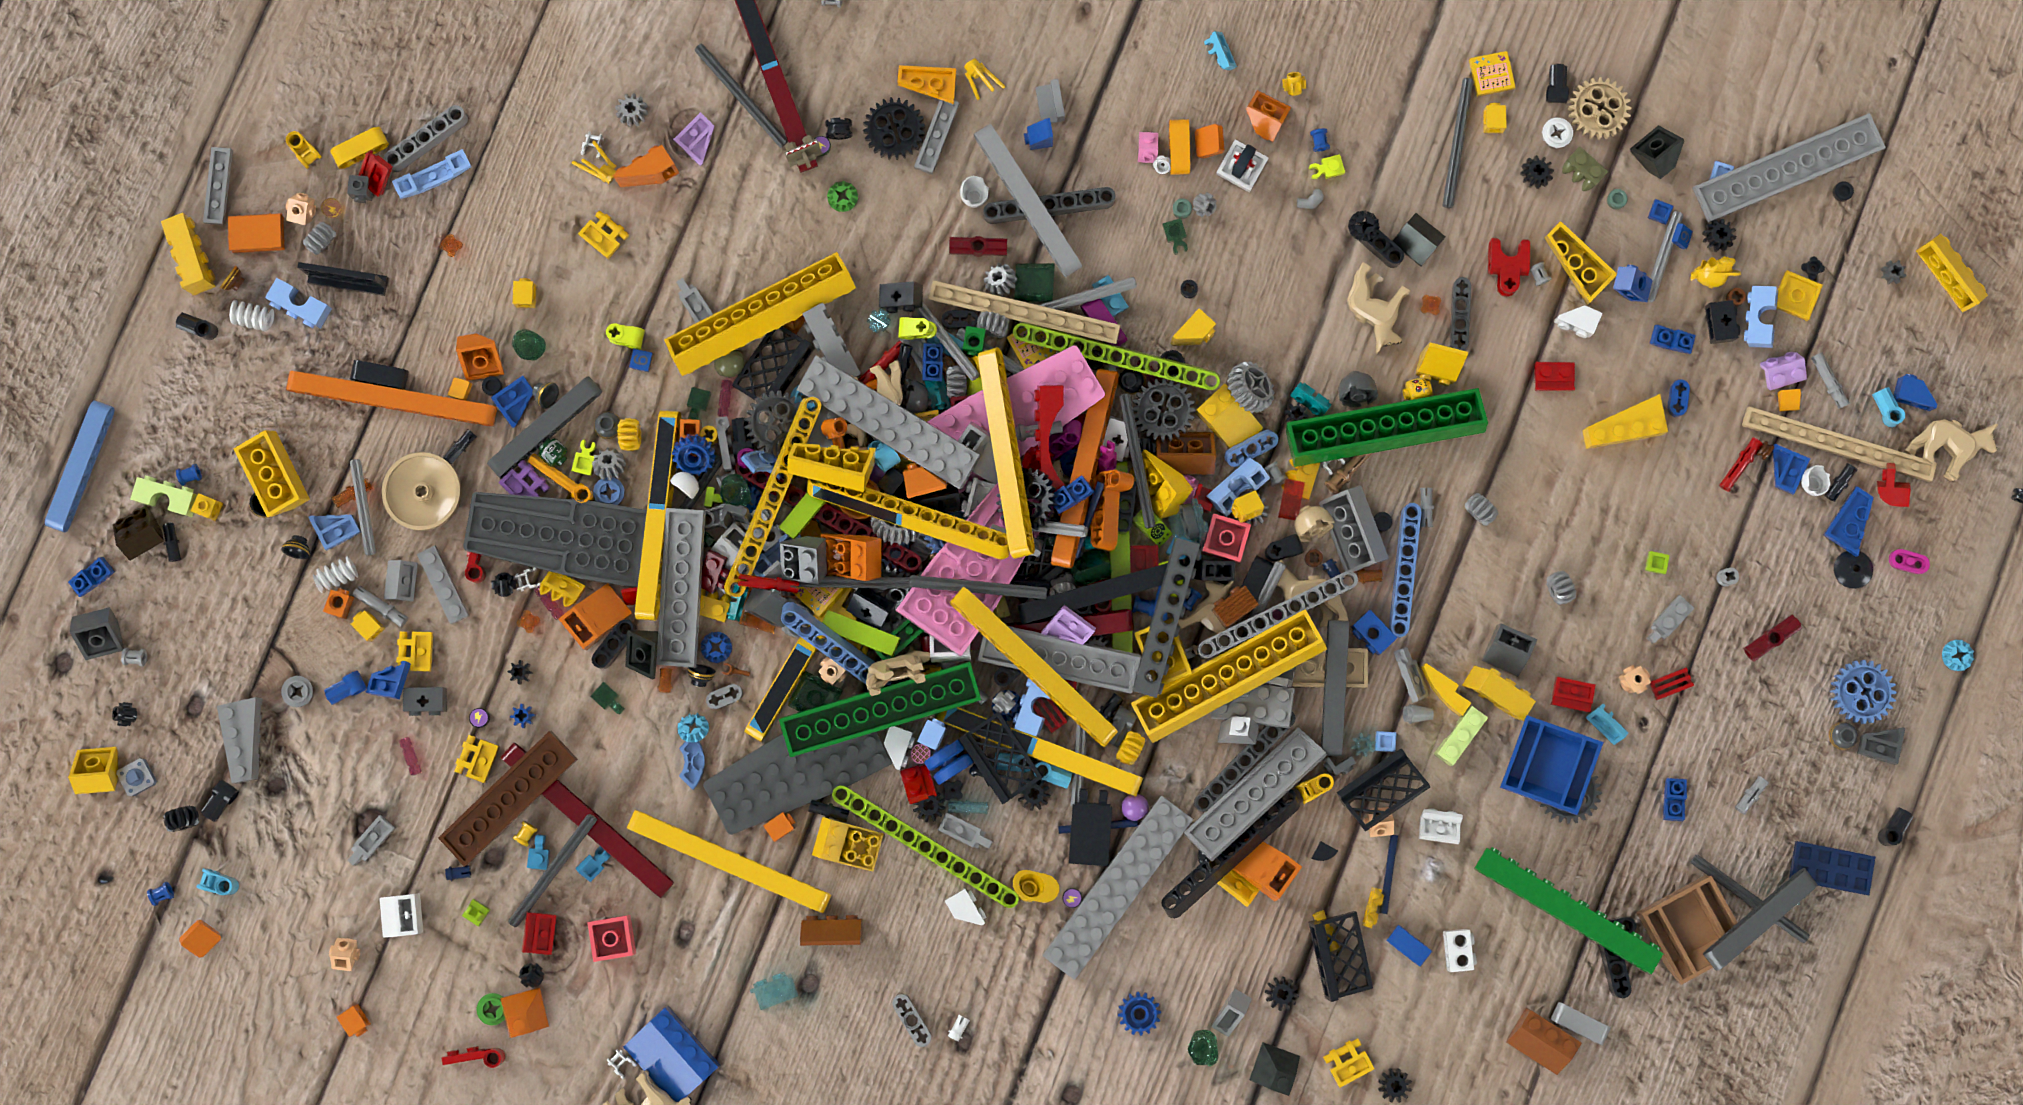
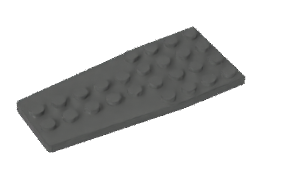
M474 492L471 499L463 548L468 552L578 579L638 587L647 510L594 501L579 503L572 499Z
M877 732L794 757L789 756L782 733L707 779L703 786L727 833L733 835L772 819L782 812L786 813L811 803V800L816 801L833 793L837 786L848 787L891 765L892 762Z

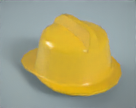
M1022 870L1016 873L1013 878V888L1019 898L1025 902L1047 903L1053 901L1058 896L1059 884L1050 875L1031 870Z

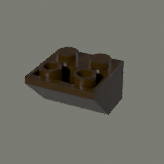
M147 505L135 509L132 514L118 519L113 524L116 546L129 561L164 542L162 530Z

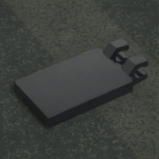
M1079 789V802L1072 804L1069 864L1108 866L1112 806L1107 804V790H1099L1098 803H1088V789Z

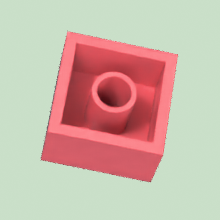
M1213 513L1201 553L1222 560L1235 561L1236 564H1239L1251 524L1240 523L1238 520Z
M631 915L587 922L593 962L636 954Z

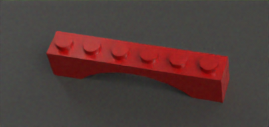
M1037 385V390H1034V401L1037 402V410H1034V420L1038 421V429H1035L1034 433L1035 441H1038V449H1035V461H1038V470L1043 471V473L1049 475L1048 479L1053 480L1051 486L1057 488L1054 491L1056 492L1065 484L1058 477L1050 459L1049 434L1058 412L1064 406V385Z

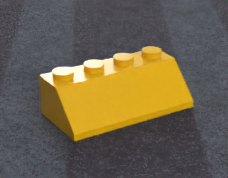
M1941 233L1916 250L1962 313L1978 305L1988 296L1985 287L1978 283L1973 271L1966 267L1962 262L1961 255L1953 250L1948 238Z
M264 430L233 448L267 518L295 509L310 500L276 431Z

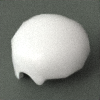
M974 175L967 177L962 182L960 197L967 206L977 208L988 200L989 187L986 186L982 177Z
M1814 465L1805 470L1801 478V485L1809 495L1821 496L1828 491L1831 485L1830 474L1825 472L1824 466Z
M678 472L670 480L673 485L682 490L691 499L699 491V483L690 473Z

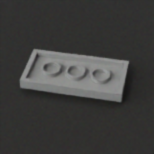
M1262 684L1212 711L1211 718L1227 720L1231 717H1251L1259 725L1290 728L1295 688Z

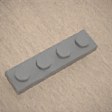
M943 100L939 101L916 160L915 169L933 175L960 105L959 102L954 101V104Z
M211 147L203 223L225 226L233 154L231 148Z
M433 546L418 553L417 556L450 624L468 617V611L437 547Z

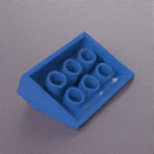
M669 1006L660 1011L623 1046L644 1071L648 1070L649 1077L655 1084L667 1092L676 1102L687 1097L720 1066L719 1062Z

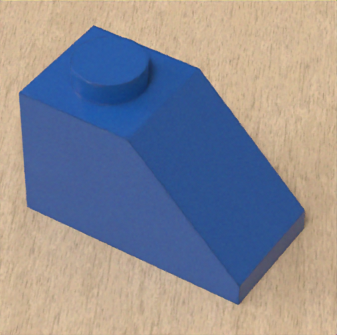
M1050 118L1027 127V133H1024L1025 145H1029L1030 150L1053 147Z
M1905 374L1897 379L1893 395L1896 402L1927 411L1937 408L1938 404L1923 380L1917 379V376L1912 374Z

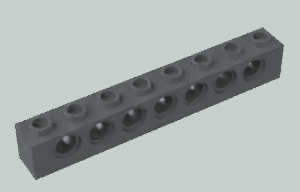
M1180 538L1174 539L1132 688L1134 692L1157 698L1158 694L1161 695L1164 686V683H1161L1162 677L1167 675L1169 669L1167 659L1168 656H1172L1175 645L1172 642L1173 638L1178 636L1180 626L1177 624L1179 617L1183 618L1185 612L1183 603L1184 599H1188L1191 591L1188 585L1190 579L1193 580L1195 577L1196 568L1193 567L1195 560L1199 561L1202 551V549H1199L1200 544ZM1182 555L1187 556L1189 559V563L1185 567L1179 563V558ZM1177 574L1183 577V583L1180 586H1177L1173 581ZM1172 593L1178 597V602L1175 605H1171L1168 601V597ZM1167 612L1173 617L1170 624H1166L1163 621V615ZM1160 632L1167 634V640L1164 643H1160L1157 639ZM1155 651H1159L1162 654V659L1159 662L1152 660V654ZM1150 670H1154L1157 674L1154 681H1149L1146 677L1147 672Z

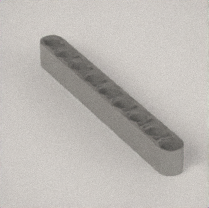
M989 124L974 133L973 135L1064 277L1082 268L1078 257L993 126Z
M1346 571L1204 640L1198 645L1197 653L1203 659H1209L1305 609L1308 611L1352 589L1357 585L1358 577L1352 571ZM1344 576L1352 578L1353 583L1351 586L1344 584ZM1327 584L1335 587L1334 594L1326 592L1325 587ZM1309 593L1317 595L1316 603L1309 602ZM1293 601L1298 602L1300 605V609L1297 612L1290 609V603ZM1274 610H1279L1282 613L1281 620L1273 618L1272 612ZM1259 618L1264 621L1265 626L1263 629L1256 628L1254 624L1256 619ZM1239 627L1247 630L1246 637L1241 638L1237 635ZM1221 636L1228 637V646H1222L1219 643ZM1207 644L1211 647L1212 652L1210 655L1202 653L1201 647Z

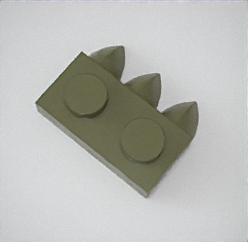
M1580 146L1566 160L1562 168L1563 174L1575 170L1572 176L1573 183L1585 179L1582 184V191L1593 189L1609 172Z

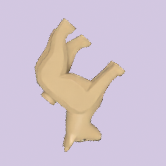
M1362 262L1354 276L1353 286L1347 301L1349 309L1356 315L1355 319L1361 323L1367 322L1374 326L1376 339L1375 353L1378 354L1382 347L1402 343V339L1393 332L1392 328L1397 320L1399 305L1402 299L1407 297L1410 290L1401 286L1390 302L1372 299L1374 286L1382 282L1383 278L1375 273L1367 279L1366 274L1372 267Z
M897 360L889 364L891 369L890 377L879 365L870 368V371L877 377V392L900 406L903 400L899 361ZM852 423L848 424L845 434L858 439L860 447L862 444L866 447L868 433Z
M1945 419L1933 421L1920 435L1910 442L1904 452L1914 456L1918 448L1924 447L1922 459L1933 464L1935 451L1943 446L1953 457L1943 477L1949 481H1954L1959 478L1962 466L1971 460L1979 449L1982 448L1990 453L1997 452L1993 431L1998 424L1970 434L1962 429V424L1958 421L1952 420L1950 422Z
M1285 568L1276 587L1283 589L1286 601L1327 581V579H1320V576L1317 575L1309 576L1308 580L1299 581L1292 572ZM1327 584L1325 590L1328 594H1334L1335 587ZM1309 593V602H1317V595ZM1340 595L1318 605L1323 614L1320 627H1327L1328 620H1332L1334 613L1337 614L1338 620L1348 621L1347 612ZM1291 602L1290 609L1294 612L1299 611V603Z
M1206 580L1205 586L1209 591V596L1198 604L1196 610L1189 617L1178 620L1177 625L1180 626V630L1201 622L1208 630L1213 632L1209 636L1211 638L1236 625L1237 622H1234L1225 629L1212 612V609L1215 607L1213 603L1222 597L1227 599L1228 592L1234 581H1230L1225 585L1220 582ZM1221 636L1219 643L1222 646H1228V637ZM1205 644L1201 647L1203 654H1211L1212 649L1209 645ZM1196 645L1191 646V647H1193V652H1194L1196 655H1198V653H1197V647H1198V646H1196ZM1228 650L1218 655H1215L1209 659H1201L1202 664H1204L1214 659L1215 657L1227 652Z
M911 646L909 652L905 655L873 663L868 668L866 679L870 695L880 694V688L884 687L889 681L909 677L917 684L925 682V675L920 673V670H923V663L931 660L930 653L914 650L913 646Z
M645 1070L636 1078L647 1096L641 1105H691L692 1098L689 1096L681 1099L679 1102L674 1101L667 1092L652 1082L648 1070ZM624 1087L615 1094L617 1105H635L627 1100ZM607 1100L602 1105H610V1103Z

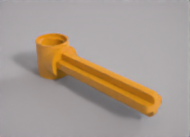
M533 453L529 457V464L570 492L574 500H581V493L587 491L588 497L583 502H577L594 501L593 491L582 483L577 484L554 466H548L537 454Z

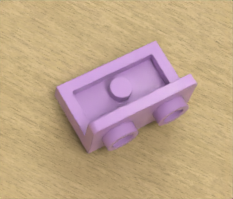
M1788 352L1784 356L1769 358L1765 362L1760 363V367L1765 370L1766 383L1769 390L1807 379L1805 359L1797 352Z

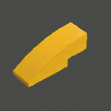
M1427 663L1423 664L1421 669L1438 698L1459 717L1463 716L1471 702L1455 692L1459 685Z

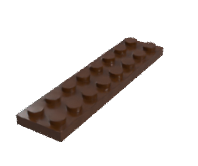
M548 731L446 829L438 839L464 867L467 866L578 759L552 731Z

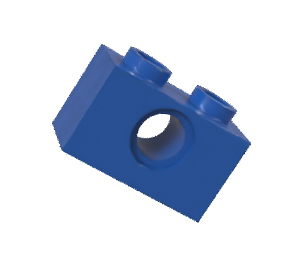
M1635 265L1619 266L1613 289L1629 301L1647 302L1653 280Z
M1368 610L1351 626L1353 635L1358 640L1363 639L1367 644L1365 647L1373 655L1375 653L1380 655L1397 639L1371 610ZM1370 628L1377 631L1375 639H1371L1368 636Z

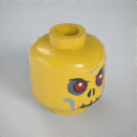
M1423 377L1407 381L1405 388L1402 389L1403 397L1408 401L1433 395L1430 381H1426Z

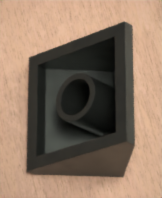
M1415 213L1393 239V242L1408 257L1422 266L1446 236Z
M627 631L625 667L652 680L655 679L658 631Z

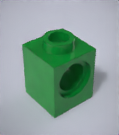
M966 326L963 353L967 354L966 356L975 357L984 351L986 329ZM974 339L980 342L975 347L969 345V342Z

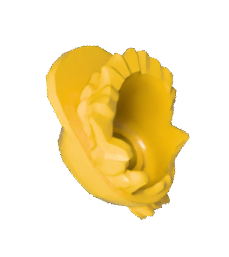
M1724 256L1716 260L1714 257H1711L1707 262L1702 260L1701 266L1694 268L1690 278L1691 281L1697 279L1699 283L1712 289L1713 287L1724 285L1729 276L1741 275V271L1732 268L1736 262L1734 258Z

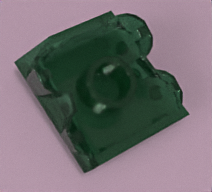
M1055 263L1016 264L1015 277L1017 281L1015 282L1014 299L1023 302H1039L1040 304L1053 301Z
M1099 548L1084 552L1074 562L1073 567L1069 568L1076 585H1088L1105 579L1112 573L1109 559L1104 550Z
M806 671L789 699L788 706L801 712L837 701L843 690L830 683H826L821 678Z

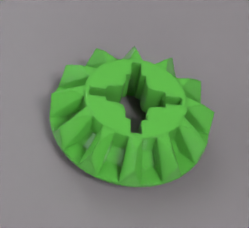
M845 181L836 182L829 188L827 194L828 203L836 211H849L858 201L857 190L851 183ZM846 191V197L848 198V200L842 199L841 201H839V195L837 194V192L843 193Z
M490 993L479 1000L476 1009L477 1015L484 1024L498 1025L505 1020L500 1000L503 996L497 993ZM490 1004H493V1006L500 1005L495 1015L493 1012H485L491 1008Z

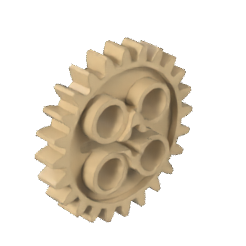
M1601 77L1598 78L1597 82L1594 78H1591L1589 83L1585 80L1582 83L1583 87L1578 85L1577 91H1573L1571 94L1574 98H1570L1568 101L1572 105L1567 108V110L1573 111L1568 118L1575 119L1571 125L1578 124L1576 131L1582 129V136L1590 133L1589 138L1592 139L1596 135L1597 140H1600L1602 135L1605 139H1608L1610 134L1614 137L1617 134L1616 131L1621 132L1622 126H1626L1628 123L1625 119H1629L1631 116L1626 112L1632 109V107L1626 106L1631 101L1624 98L1628 93L1620 92L1623 86L1616 88V81L1611 85L1609 84V78L1603 82ZM1592 92L1598 93L1600 99H1595L1592 96ZM1609 102L1615 103L1616 109H1612L1609 106ZM1582 109H1588L1590 111V115H1585ZM1599 118H1604L1607 125H1602L1599 122Z

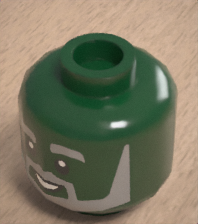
M548 438L538 448L540 450L539 457L550 467L556 464L560 467L568 459L565 456L568 449L556 438L552 440Z

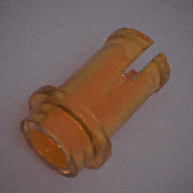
M1363 568L1361 571H1357L1358 582L1365 584V582H1382V570H1365Z
M660 668L659 686H657L659 692L671 693V689H673L671 686L673 669Z

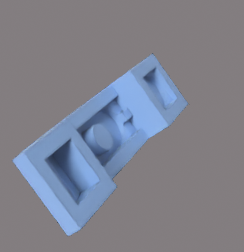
M463 149L446 156L445 160L410 175L408 173L393 180L392 183L400 199L433 189L471 168Z

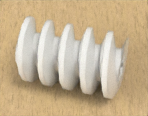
M233 300L229 315L232 324H239L242 327L246 325L247 328L261 329L263 332H267L271 328L274 321L273 309L268 313L267 307H263L262 311H260V306L256 305L253 310L251 303L245 308V302L242 301L238 306L237 300Z
M348 556L346 557V563H343L341 559L338 560L339 566L332 562V569H329L326 565L324 566V572L319 568L316 569L317 575L313 574V579L321 593H325L326 588L328 590L333 589V585L339 587L340 582L347 584L348 579L354 581L355 576L358 578L356 567Z

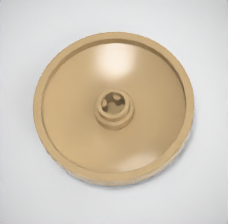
M426 452L412 453L400 458L390 467L382 485V499L388 514L400 525L418 531L435 529L450 520L458 509L462 495L460 478L453 466L445 459Z

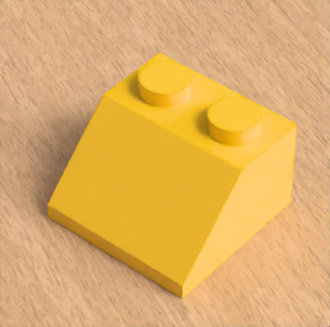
M1199 308L1173 335L1170 344L1173 346L1201 345L1204 341L1207 343L1216 332L1214 330L1216 323Z
M117 747L77 750L68 776L75 794L115 791L118 782L116 774L118 770Z

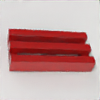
M1687 667L1651 681L1650 686L1656 700L1694 686L1691 676L1687 672ZM1683 673L1684 677L1656 688L1655 684ZM1683 681L1687 682V684L1659 695L1658 693L1660 690Z
M1041 698L1037 700L1056 725L1053 728L1034 703V710L1040 717L1045 718L1044 724L1051 733L1067 723V720L1051 699L1046 698L1062 720L1060 723H1058Z

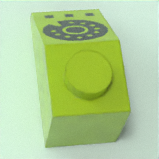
M1141 509L1133 518L1132 523L1160 548L1173 533L1156 514H1154L1155 527L1145 528Z

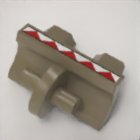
M808 135L802 139L803 145L797 147L795 142L785 145L786 152L784 153L790 167L797 164L798 166L806 164L807 168L811 167L810 161L822 155L817 139L814 140L811 135Z

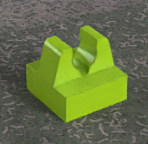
M707 487L704 507L711 509L714 503L723 504L724 495L715 494L716 489L714 487Z
M1649 551L1645 571L1665 575L1670 555Z
M472 899L462 916L479 927L491 909L476 899Z

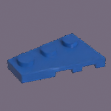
M1858 486L1855 487L1823 535L1857 557L1860 552L1861 540L1865 533L1864 529L1874 497Z

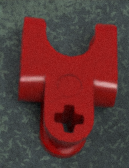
M1491 238L1488 245V274L1497 275V291L1504 297H1510L1520 286V276L1529 275L1530 241L1523 239L1518 245L1517 255L1510 257L1502 252L1500 240L1498 238ZM1506 282H1509V286H1512L1510 289H1508V285H1505Z

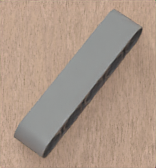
M453 105L387 151L384 155V160L391 164V160L398 157V162L392 165V171L399 172L465 126L468 121L467 114L460 106ZM461 113V117L459 119H453L455 114ZM441 124H446L444 130L438 131V127ZM430 135L427 142H422L424 136ZM410 146H414L413 152L406 153Z

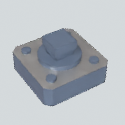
M139 758L117 770L116 773L128 796H136L156 785L157 782L146 759Z

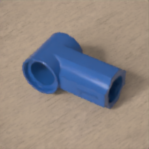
M354 671L344 676L343 680L324 690L325 696L331 705L367 689L359 671Z

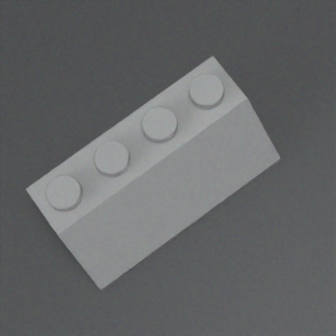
M1361 486L1347 489L1319 502L1320 507L1326 509L1335 521V523H1332L1334 527L1330 530V534L1345 572H1356L1389 559Z

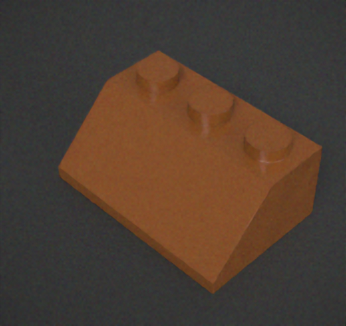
M1179 432V438L1172 435V441H1170L1167 436L1164 442L1158 436L1156 439L1155 456L1183 475L1215 474L1216 450L1214 432H1186L1185 434Z
M826 915V919H818V916H806V920H801L800 946L860 945L863 943L862 919H858V915H846V919H838V915Z
M1527 1008L1506 1040V1043L1556 1075L1573 1059L1582 1044L1579 1040Z

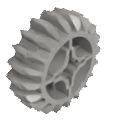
M1251 361L1241 362L1233 367L1228 374L1229 379L1227 383L1230 385L1228 389L1232 392L1231 396H1234L1235 402L1239 403V407H1244L1245 411H1250L1251 413H1258L1268 408L1274 400L1273 395L1275 392L1272 389L1274 385L1271 384V379L1268 378L1263 368H1259L1257 363L1253 364Z
M871 517L873 534H877L878 538H883L884 543L890 541L891 545L898 543L900 546L904 542L908 545L909 540L914 542L916 537H919L921 534Z

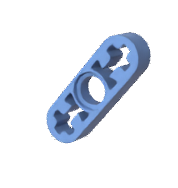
M1266 429L1228 449L1224 456L1225 461L1232 467H1238L1249 458L1253 459L1274 448L1278 443V436L1272 430ZM1268 435L1271 437V438H1270V441H1271L1270 443H1267V442H1266V440H1267V437H1266V436H1268ZM1252 443L1256 444L1255 451L1252 453H1248V445ZM1234 453L1237 455V456H1236V459H1237L1236 461H1233V460H1232V458H1233L1232 454H1234Z

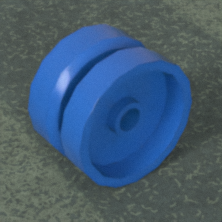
M959 739L950 745L947 744L933 753V756L924 761L929 771H933L940 766L942 767L941 770L934 774V779L938 785H941L974 763L969 754H964L957 758V755L964 751V746Z

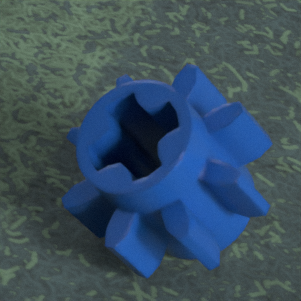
M520 704L519 709L513 707L515 712L510 718L515 719L514 726H517L519 723H521L522 728L526 727V723L533 725L531 719L536 714L530 712L532 706L527 707V709H525L524 704ZM526 713L527 717L521 719L519 715Z

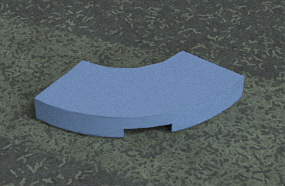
M764 451L749 452L741 457V460L752 473L762 471L771 474L777 460L774 455L764 453ZM779 473L776 477L781 479L784 475Z
M685 741L679 748L685 761L683 771L679 777L694 790L704 773L705 755L699 741Z

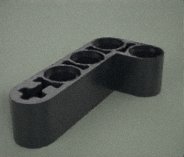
M1620 916L1607 919L1612 923L1617 921L1621 924L1627 920L1629 922V929L1626 931L1630 934L1632 931H1636L1637 924L1633 918ZM1599 945L1610 993L1618 998H1627L1631 994L1632 988L1625 960L1614 953L1609 955L1607 949ZM1614 964H1618L1620 967L1617 974L1612 973V966ZM1620 985L1624 986V989H1622L1621 992L1617 991V989L1620 988Z

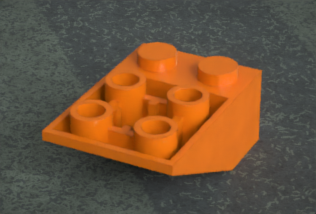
M656 145L648 150L649 153L634 158L627 167L622 166L618 168L613 177L620 187L662 184L679 174V171L663 145Z
M821 534V538L826 539L827 574L862 581L881 577V538L861 535Z
M607 583L573 606L559 620L582 649L587 651L612 631L619 621L629 617L632 612Z
M1262 842L1232 870L1275 902L1280 899L1302 866L1286 854Z

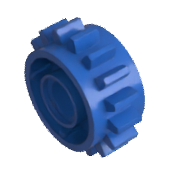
M688 434L686 438L681 437L679 442L675 443L672 455H674L673 462L677 463L676 468H680L682 472H687L691 475L697 474L700 476L702 472L707 473L708 467L712 468L716 457L714 455L715 448H711L712 442H708L705 439L706 437H700L698 434L695 436ZM690 453L696 454L697 457L691 456Z
M1137 991L1136 996L1129 993L1128 1000L1122 999L1124 1005L1118 1006L1122 1010V1012L1118 1013V1017H1123L1120 1024H1126L1125 1031L1132 1029V1035L1138 1031L1140 1036H1142L1143 1031L1150 1034L1151 1027L1157 1028L1154 1023L1160 1022L1157 1015L1161 1014V1011L1156 1010L1159 1003L1153 1004V996L1148 999L1146 992L1143 996H1140L1139 991ZM1138 1008H1142L1145 1011V1015L1141 1019L1134 1017V1011Z

